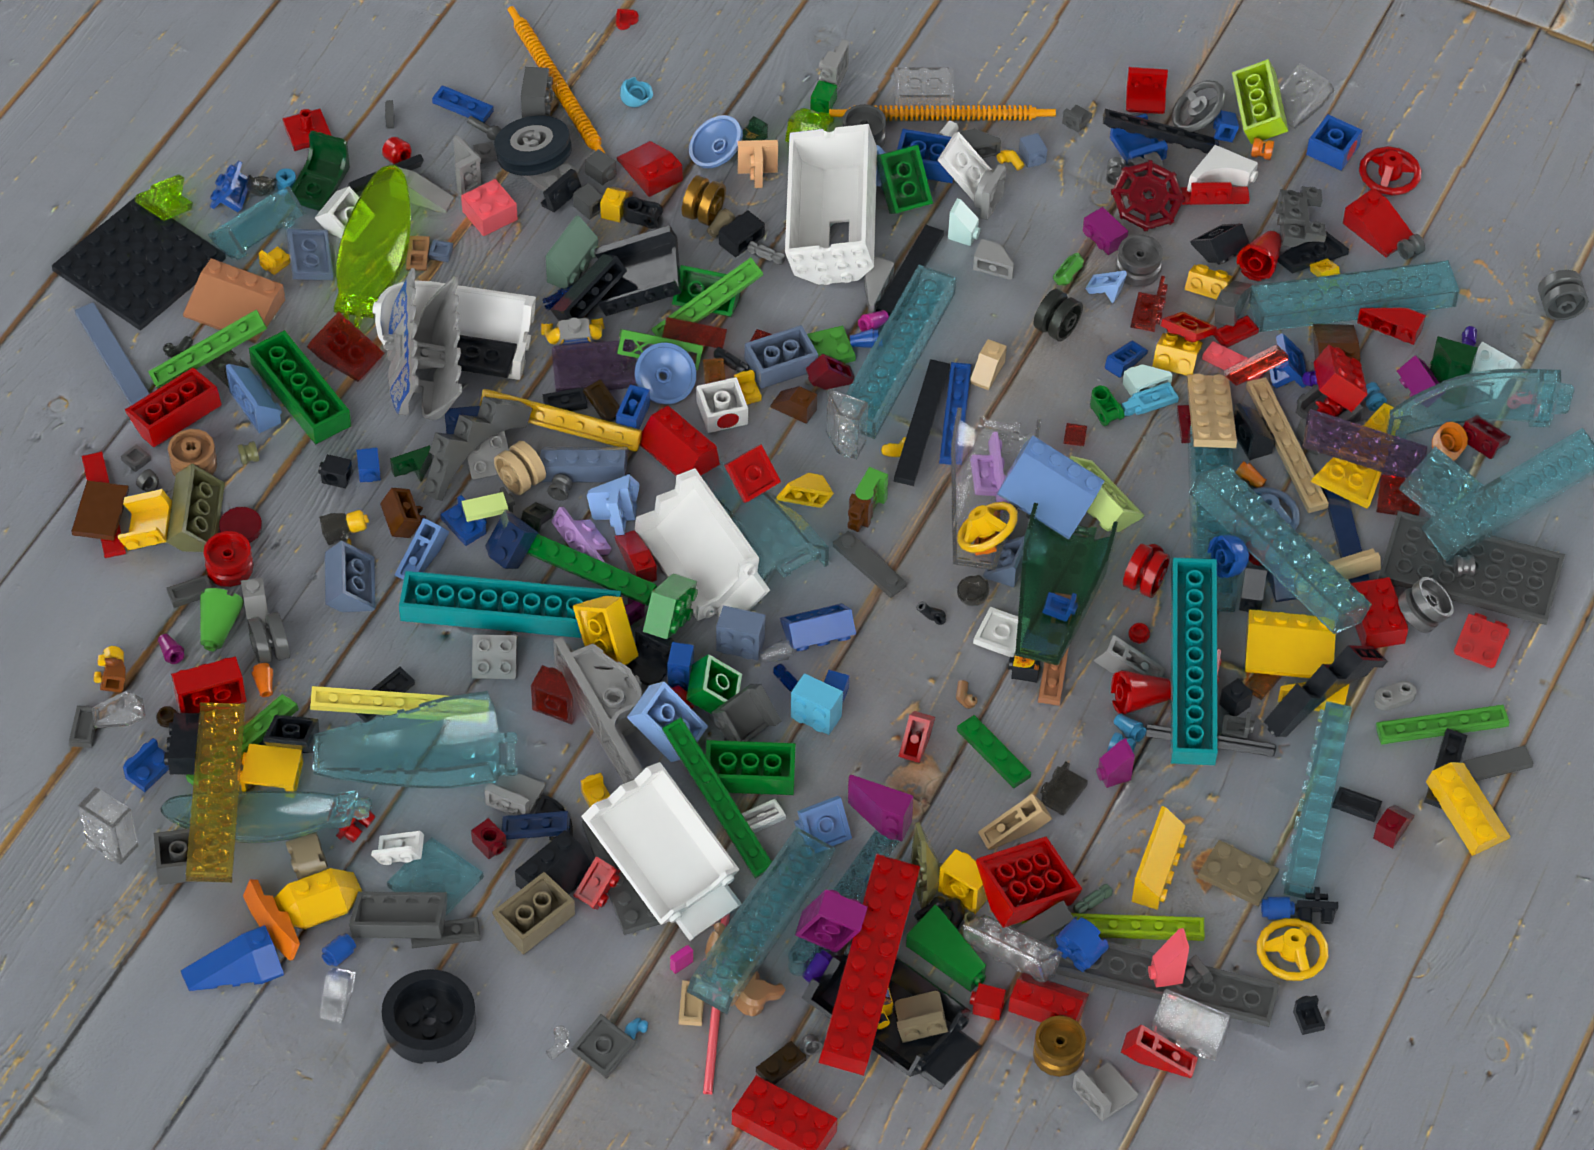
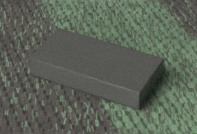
M204 575L167 587L166 590L173 608L200 600L201 592L203 591L204 593L205 589L213 588L208 575Z
M76 707L69 746L92 748L100 713L99 707Z

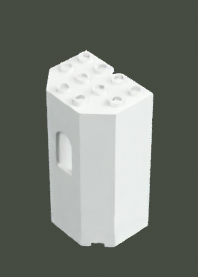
M869 124L837 127L832 132L819 129L790 133L785 254L793 274L797 277L818 285L840 282L848 283L860 280L874 267L877 146ZM849 222V242L831 244L830 247V224Z

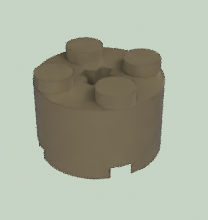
M317 832L286 841L288 852L292 858L290 859L298 880L329 869Z

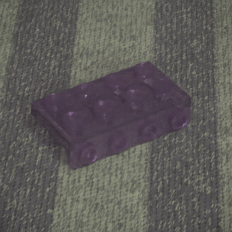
M619 340L553 346L551 349L555 391L586 388L599 379L602 380L608 390L625 389L629 385L637 386L634 375L636 358L617 354ZM624 340L622 351H633L635 349L634 341Z

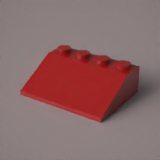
M1047 836L976 859L990 909L1003 928L1032 919L1061 901H1064L1066 906H1070L1083 890Z

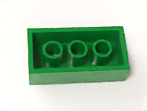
M706 740V757L729 793L794 795L796 743Z

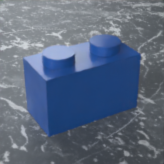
M629 385L616 415L617 424L640 429L650 406V389Z
M672 642L667 663L669 687L681 686L688 691L691 668L694 663V645Z

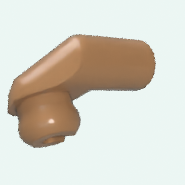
M960 680L957 685L956 700L967 709L974 708L978 702L977 697L968 694L969 683L965 680Z

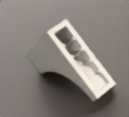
M1215 145L1190 175L1187 191L1190 192L1191 183L1231 182L1233 185L1248 187L1251 182L1254 183L1257 179L1258 171L1256 170L1258 163Z

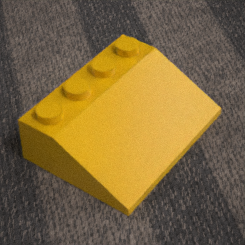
M1249 610L1246 626L1245 672L1311 678L1322 664H1332L1334 662L1336 618Z

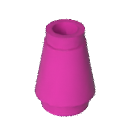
M885 310L864 314L858 320V326L862 332L871 328L877 330L889 320V315Z

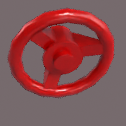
M1389 146L1375 148L1366 153L1359 164V173L1362 181L1370 189L1374 188L1384 195L1406 194L1413 190L1421 180L1422 170L1418 160L1411 153L1400 148ZM1370 160L1379 165L1378 174L1382 178L1380 185L1368 176L1367 164ZM1402 172L1414 173L1410 183L1402 187H1388L1390 181H1396L1401 177Z

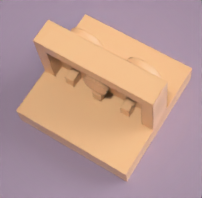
M778 140L738 141V174L750 173V180H754L755 188H763V173H778Z

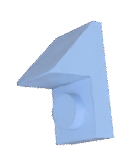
M1117 271L1095 274L1085 289L1089 294L1105 292L1110 301L1114 303L1123 288L1127 272Z

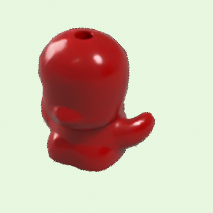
M1326 397L1323 402L1315 401L1319 408L1314 415L1320 414L1325 425L1329 427V424L1342 413L1344 407L1331 398Z

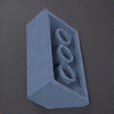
M543 447L540 459L545 467L546 478L542 482H552L554 475L557 474L569 477L572 482H610L626 476L628 447Z

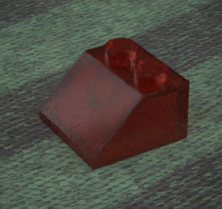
M542 665L531 684L532 710L572 725L574 722L573 696L565 677L556 668Z

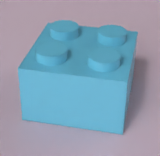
M804 673L791 692V718L798 723H804L813 727L818 732L830 735L842 717L843 691Z

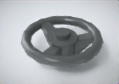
M1206 80L1196 83L1187 89L1179 97L1173 108L1172 121L1174 127L1195 132L1211 124L1224 106L1225 92L1223 86L1217 81ZM1206 88H1213L1217 91L1218 95L1208 100L1205 96H1197L1195 93ZM1189 99L1191 102L1187 111L1190 116L1182 124L1179 119L1180 112L1185 102Z

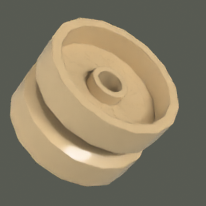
M518 441L509 448V451L504 450L494 457V465L500 479L516 495H522L531 488V485L535 486L546 478L545 467L540 457L525 441Z

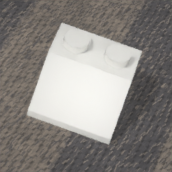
M349 186L336 191L315 216V219L325 230H328V233L354 243L375 215Z

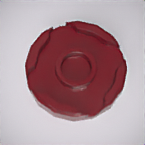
M248 507L229 509L222 515L219 522L220 532H237L246 537L249 543L259 537L262 529L260 515L254 509Z

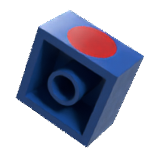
M1327 114L1309 138L1306 155L1342 171L1359 148L1363 130Z

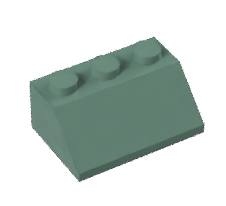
M575 216L546 254L547 283L569 291L572 285L579 280L581 273L588 269L590 261L596 258L594 248L598 247V237L580 216Z

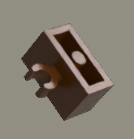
M391 488L380 503L392 537L411 538L420 526L423 518L426 519L425 515H420L423 507L415 505L410 489Z

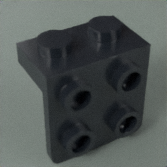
M639 625L635 630V645L639 656L625 666L630 668L633 675H637L642 683L649 686L660 683L668 672L669 654L672 642L675 641L670 637L664 639L643 632L644 627Z

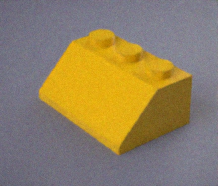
M603 596L573 606L584 646L594 644L602 649L604 654L617 663L621 662L624 665H627L639 656L622 597Z

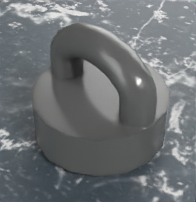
M147 469L138 477L136 485L146 492L155 491L159 485V479L151 469Z

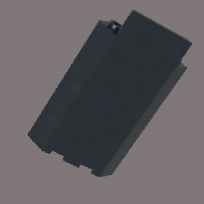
M852 940L843 955L832 958L823 976L812 978L802 996L804 1000L830 1019ZM896 957L888 986L893 1001L892 1014L887 1016L890 1024L883 1029L877 1028L872 1050L909 1077L920 1074L942 1090L982 1047V1045L961 1031L969 1022L968 1016L971 1010ZM938 991L941 996L948 1032L903 1043L897 1026L898 1018L895 1002L899 999Z

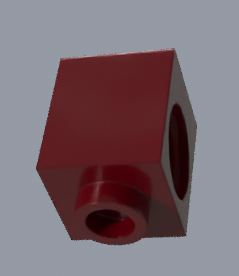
M489 818L471 830L472 843L488 859L495 855H500L507 847L506 835Z

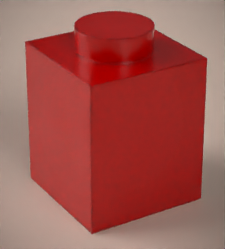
M979 983L977 992L972 991L969 1004L973 1005L972 1014L999 1021L1005 1002L1006 990Z

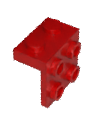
M1129 67L1126 111L1164 114L1168 69Z
M1476 612L1474 615L1468 614L1454 653L1477 664L1494 668L1505 640H1508L1511 631L1507 628L1508 625L1497 620H1495V623L1487 621L1486 616Z

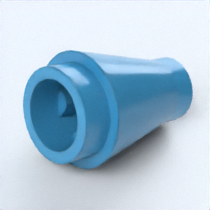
M1122 713L1115 717L1114 725L1128 739L1132 738L1139 742L1144 738L1146 728L1142 722L1129 718Z

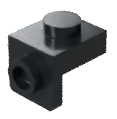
M1317 995L1311 997L1303 996L1295 1001L1293 1013L1302 1035L1325 1029V1023L1318 1009L1319 999Z

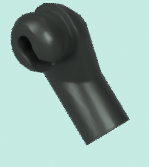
M185 336L179 345L173 346L172 343H166L163 346V351L166 356L174 357L187 350L193 343V340Z

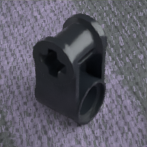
M637 197L625 199L623 217L626 222L650 229L657 227L658 217L663 213V207L659 203Z

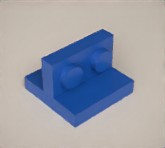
M1285 334L1277 335L1278 348L1266 353L1272 385L1277 389L1295 381L1302 388L1306 387L1307 385L1302 381L1303 374L1307 372L1304 353Z

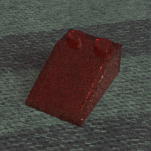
M339 311L307 345V348L320 360L357 382L385 354Z

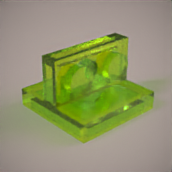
M179 174L151 185L149 190L141 192L135 197L136 203L164 221L191 210L193 202L181 195L184 177Z

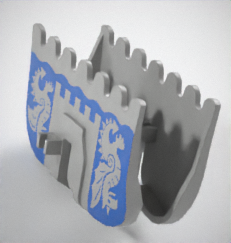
M415 268L410 269L395 299L389 322V334L386 333L383 337V340L389 341V343L386 342L383 349L388 350L387 359L391 361L388 371V384L390 385L392 403L398 415H408L409 401L412 394L422 393L423 417L428 420H438L449 410L462 393V384L458 383L461 375V366L458 365L461 349L457 348L460 331L456 330L459 322V313L456 312L459 296L455 295L458 286V276H454L428 301L422 312L418 327L417 323L413 322L416 314V305H413L416 294ZM437 368L434 373L433 382L420 380L418 376H415L416 369Z

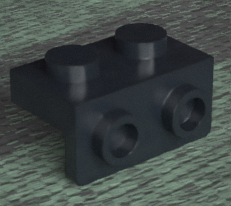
M569 169L543 192L545 199L541 202L542 207L555 213L573 197V193L582 187L577 172Z

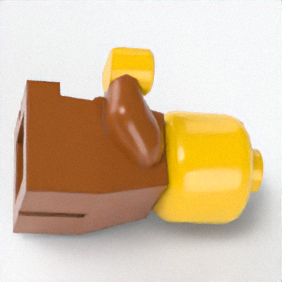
M109 646L103 650L102 655H98L97 663L99 666H104L105 670L103 675L99 671L94 672V682H101L100 690L122 692L126 678L124 652L120 647Z

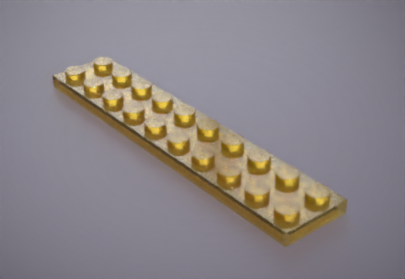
M200 703L186 881L232 883L245 704Z

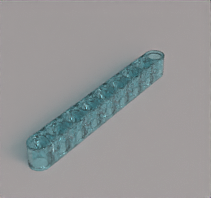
M875 830L833 890L839 892L843 897L858 900L867 888L876 854L889 857L899 841L888 839ZM799 937L788 954L789 972L795 976H802L816 952L820 953L824 947L816 944L809 946L807 944L812 942Z

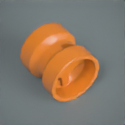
M1255 137L1251 157L1257 158L1261 156L1266 160H1271L1274 141H1262L1261 138Z

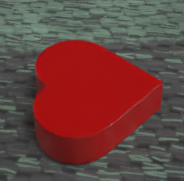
M617 9L616 27L618 29L626 30L630 25H634L639 21L637 11Z

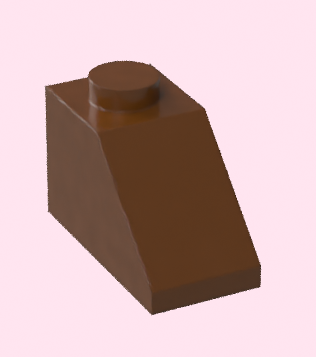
M800 386L782 390L770 407L807 424L817 411V394Z

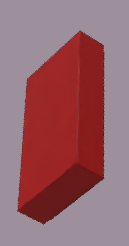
M1246 315L1238 319L1235 326L1225 325L1216 329L1213 336L1222 346L1228 348L1258 334L1259 328Z

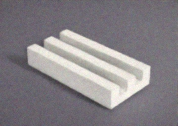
M772 799L742 813L745 820L757 815V817L747 821L754 833L786 819V814L776 799ZM775 807V809H773V810H771V811H769V812H767V813H762V812H765V811H767V810H769V809Z

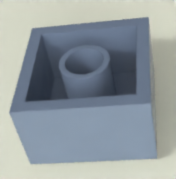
M723 605L716 625V651L726 655L740 656L745 659L759 660L765 642L766 615Z

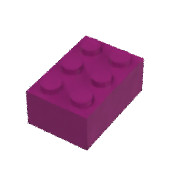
M825 889L802 911L795 936L836 953L861 931L868 907L862 905L856 899H848L841 896L835 890Z

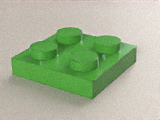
M843 325L807 334L818 353V357L825 354L843 363L856 360V355Z

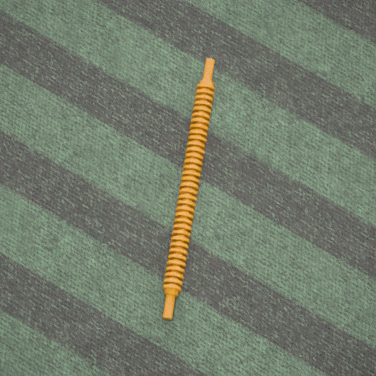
M510 6L507 11L514 20L515 31L537 66L549 68V76L553 77L552 90L586 145L595 151L599 149L605 153L601 146V137L527 19L520 17L515 7Z
M879 105V109L884 113L886 121L887 117H889V121H892L893 117L894 121H898V117L900 121H903V117H905V121H908V117H910V121H913V117H915V121H918V117H920V121H923L924 117L925 121H928L929 117L931 121H934V117L936 121H939V117H941V121H944V117H946V121H949V117H951V121H954L955 117L956 121H959L960 117L961 121H965V117L967 121H970V117H972V121H975V117H977V121H980V117H982V121H985L986 117L987 121H990L991 117L992 121H996V117L998 121H1001V117L1003 121H1006V117H1008V121H1011V117H1013V121H1016L1017 117L1018 121H1021L1022 117L1023 121H1026L1027 117L1028 121H1032L1036 117H1056V109H1036L1032 105H1028V109L1027 105H1023V109L1021 105H1018V109L1016 105H1013V109H1011V105H1008V109H1006V105H1003L1002 109L1001 105H998L997 109L996 105H992V109L990 105H987V109L985 105H982V109H980V105H977V109H975V105H972V109H970V105H967L966 109L965 105H962L961 109L959 105H956V109L954 105H951V109H949V105H946V109H944V105H941V109H939V105H936L935 109L934 105H931L930 109L929 105H925V109L923 105H920V109H918V105H915V109H913V105H910V109H908V105H905V109H903V105H900L899 109L898 105H894V109L892 105H889V109H887V105H884V109H882V105ZM829 109V117H843L848 109Z

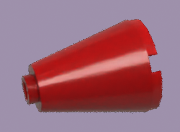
M1267 231L1239 251L1236 262L1237 265H1240L1241 273L1254 281H1262V279H1269L1274 274L1282 245L1279 233Z
M1121 670L1115 672L1111 681V693H1115L1116 699L1112 700L1113 706L1117 713L1128 714L1171 699V682L1167 678Z

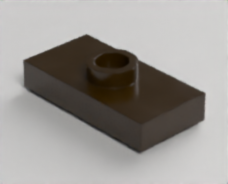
M601 379L583 389V393L602 420L611 422L616 419L620 406Z

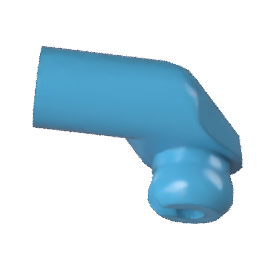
M641 1018L634 1019L627 1024L625 1033L632 1039H635V1035L639 1031L642 1033L647 1031L648 1021L641 1020Z

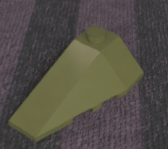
M917 822L914 827L910 863L920 866L915 892L922 909L929 905L938 891L940 867L943 863H939L937 855L920 822Z

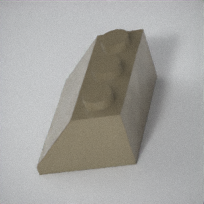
M543 872L492 911V914L507 939L524 955L575 915V901Z

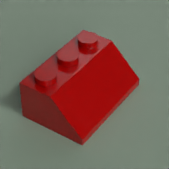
M1023 972L1017 979L1010 996L1008 1011L1038 1022H1043L1049 1017L1054 1016L1070 1017L1079 1022L1089 994Z

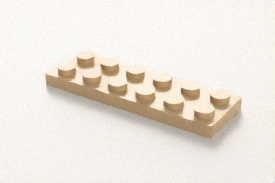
M1202 374L1187 375L1194 447L1236 448L1237 438L1229 376L1221 374L1214 376Z

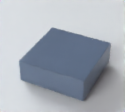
M433 240L428 258L430 260L449 262L453 243Z

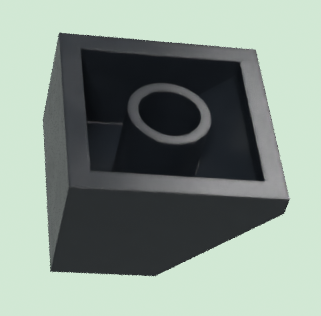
M1221 224L1190 241L1191 245L1208 263H1217L1218 265L1229 261L1228 257L1232 255L1237 256L1239 251L1250 243L1243 224Z
M1237 403L1234 411L1236 438L1249 461L1272 454L1275 437L1272 432L1268 431L1264 418L1260 417L1257 410Z
M275 715L263 741L267 746L300 749L302 753H314L320 742L319 720L316 718Z

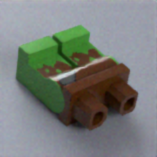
M871 467L868 468L856 488L855 494L852 493L849 498V529L859 532L862 526L869 527L873 518V510L878 502L884 504L888 498V474Z

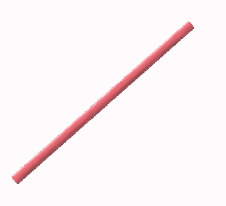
M730 913L720 920V923H723L728 931ZM716 977L714 979L703 1094L710 1095L713 1092L722 991Z

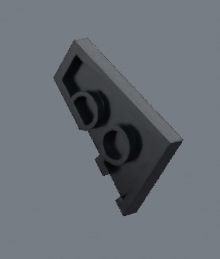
M1326 231L1325 242L1312 241L1300 244L1294 248L1291 247L1278 257V263L1293 274L1310 268V264L1321 260H1333L1348 255L1349 248Z

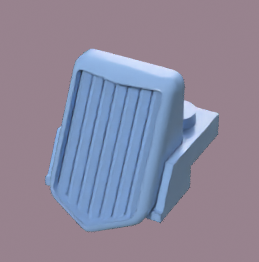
M630 474L590 489L587 492V499L592 518L594 520L610 519V525L614 527L616 536L624 535L626 522L635 520L639 482Z

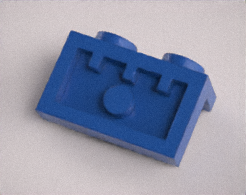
M460 495L457 497L458 504L440 515L441 520L467 546L487 534V520L483 518L467 522L461 502L466 499Z
M152 738L148 743L143 744L140 751L133 757L128 758L123 766L125 779L143 792H146L169 770V766L164 763L165 751L158 747L156 739Z

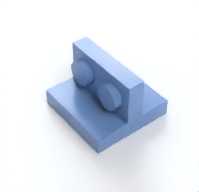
M836 796L797 811L799 820L794 821L797 831L804 835L809 853L813 854L852 839L841 797Z

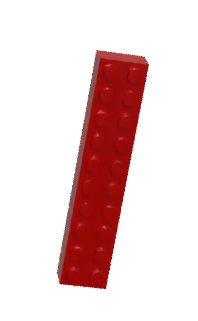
M876 854L862 905L868 908L861 931L852 939L818 1063L864 1076L920 866Z

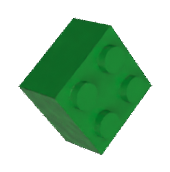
M708 654L692 664L686 700L712 714L711 712L740 692L742 673Z

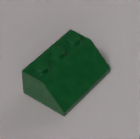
M1438 336L1430 370L1445 390L1440 394V397L1451 403L1463 405L1478 348Z

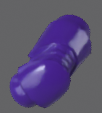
M1468 326L1461 334L1462 343L1475 346L1477 339V329L1475 327Z
M1315 369L1303 374L1302 381L1305 385L1310 387L1318 385Z

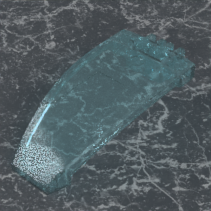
M1495 369L1461 375L1421 391L1390 410L1385 433L1386 441L1406 444L1407 435L1440 427L1446 422L1465 423L1466 420L1476 415L1486 421L1528 422L1529 427H1550L1554 414L1568 413L1575 389L1571 384L1561 383V370Z

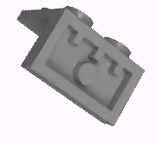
M455 135L453 136L457 191L463 195L481 185V158L476 151L473 152L465 140Z
M505 431L489 437L467 456L472 480L498 475L494 465V457L504 450L509 451Z
M473 635L472 678L515 679L518 636Z
M505 769L496 785L488 783L486 786L485 802L486 805L511 815L530 814L545 789V784L512 770Z
M1110 1062L1088 1076L1083 1070L1074 1074V1091L1101 1121H1104L1138 1097V1093Z

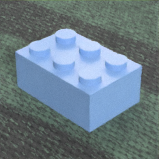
M664 681L649 685L627 716L670 762L678 761L680 758L663 733V727L681 717L697 742L708 727Z

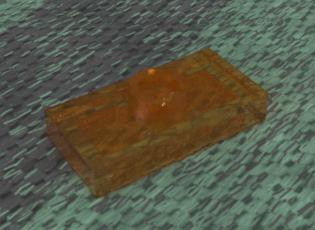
M723 358L703 359L705 384L726 380Z
M1254 673L1245 685L1253 692L1252 695L1262 700L1282 676Z

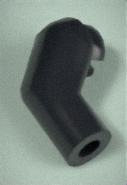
M923 601L917 604V610L927 619L935 621L937 625H942L946 622V614L943 610L930 607Z

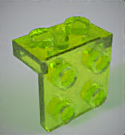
M800 108L788 119L785 141L789 142L790 133L819 129L827 132L834 123L835 118L830 117L828 113L820 112L816 114L812 113L810 109Z

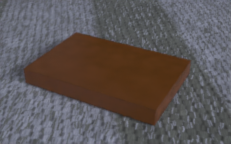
M87 481L71 530L72 536L114 541L124 510V497L128 496L129 486Z

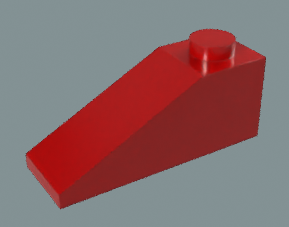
M633 530L626 532L624 535L614 536L630 573L649 582L657 581V565L650 550L636 531Z
M1142 1024L1126 1033L1121 1049L1122 1054L1140 1064L1187 1078L1193 1076L1198 1059L1195 1055Z

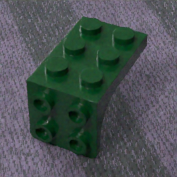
M311 131L309 133L310 146L306 163L286 197L287 202L320 211L337 191L350 168L347 141L342 138Z

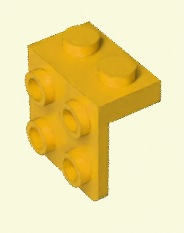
M1163 333L1156 346L1152 367L1186 376L1193 375L1197 355L1203 343L1199 340L1196 342L1186 341L1184 337H1180L1178 334Z

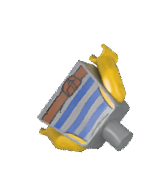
M603 317L591 319V324L588 318L558 321L557 327L554 329L553 323H541V335H544L550 344H555L556 354L595 350L594 340L600 339L602 331L605 329Z

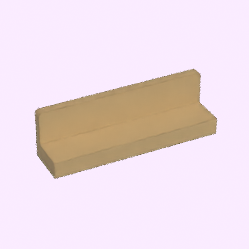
M1374 548L1294 572L1297 591L1300 595L1381 570L1380 554L1378 552L1375 553Z

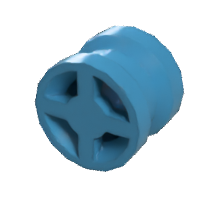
M285 168L276 173L277 189L280 193L288 194L295 183L296 175L293 170Z

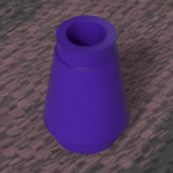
M821 950L820 953L816 952L802 974L803 978L810 983L812 978L823 976L833 957L824 950Z

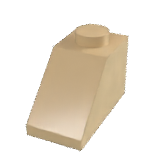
M989 339L986 341L979 353L970 384L986 390L990 389L1005 363L1006 345Z

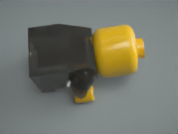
M356 510L347 513V515L345 513H330L319 517L322 534L328 545H332L338 540L352 545L351 539L348 538L351 532L357 533L366 530L367 523L369 522L367 514L364 515L362 510Z

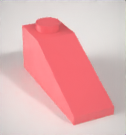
M1184 928L1178 929L1152 956L1151 966H1148V974L1150 980L1154 979L1156 988L1183 984L1189 952Z

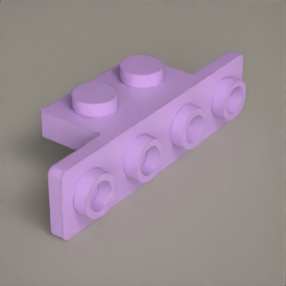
M993 432L988 441L990 455H972L970 459L975 495L996 496V502L1009 503L997 495L1006 475L1003 473L1004 458L1001 457L1002 441L998 437V432Z
M559 507L552 519V524L569 547L605 562L600 555H608L612 548L595 527V524L591 520H573L564 507Z

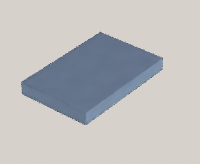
M287 229L286 234L292 278L302 280H333L334 271L328 230Z

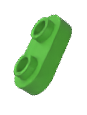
M1079 253L1069 256L1055 272L1053 279L1057 285L1065 286L1073 280V275L1083 267L1084 259Z

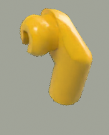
M1002 150L996 156L999 163L1011 162L1017 171L1025 166L1019 155L1013 150Z
M903 437L898 444H884L881 448L882 454L888 457H900L906 437Z

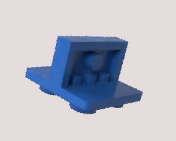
M238 161L234 165L231 164L224 174H220L215 181L216 189L210 196L212 200L210 207L212 209L220 203L237 213L242 209L251 182L249 177L240 173L243 162Z

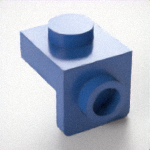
M1049 592L1046 596L1042 613L1066 622L1070 614L1074 615L1077 610L1078 603L1075 602L1077 594L1072 593L1070 599Z

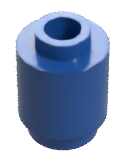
M1267 897V899H1262V917H1267L1268 920L1290 918V915L1295 914V903L1290 901V897Z
M346 933L342 936H337L322 948V959L327 965L337 967L354 953L356 948L354 940Z

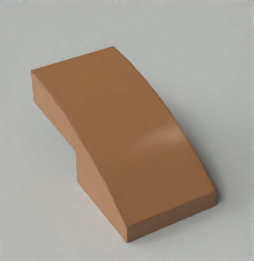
M409 236L406 270L415 268V271H427L430 236Z

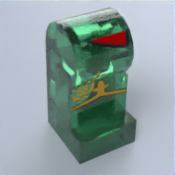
M755 116L749 120V124L742 130V141L765 140L768 138V124Z

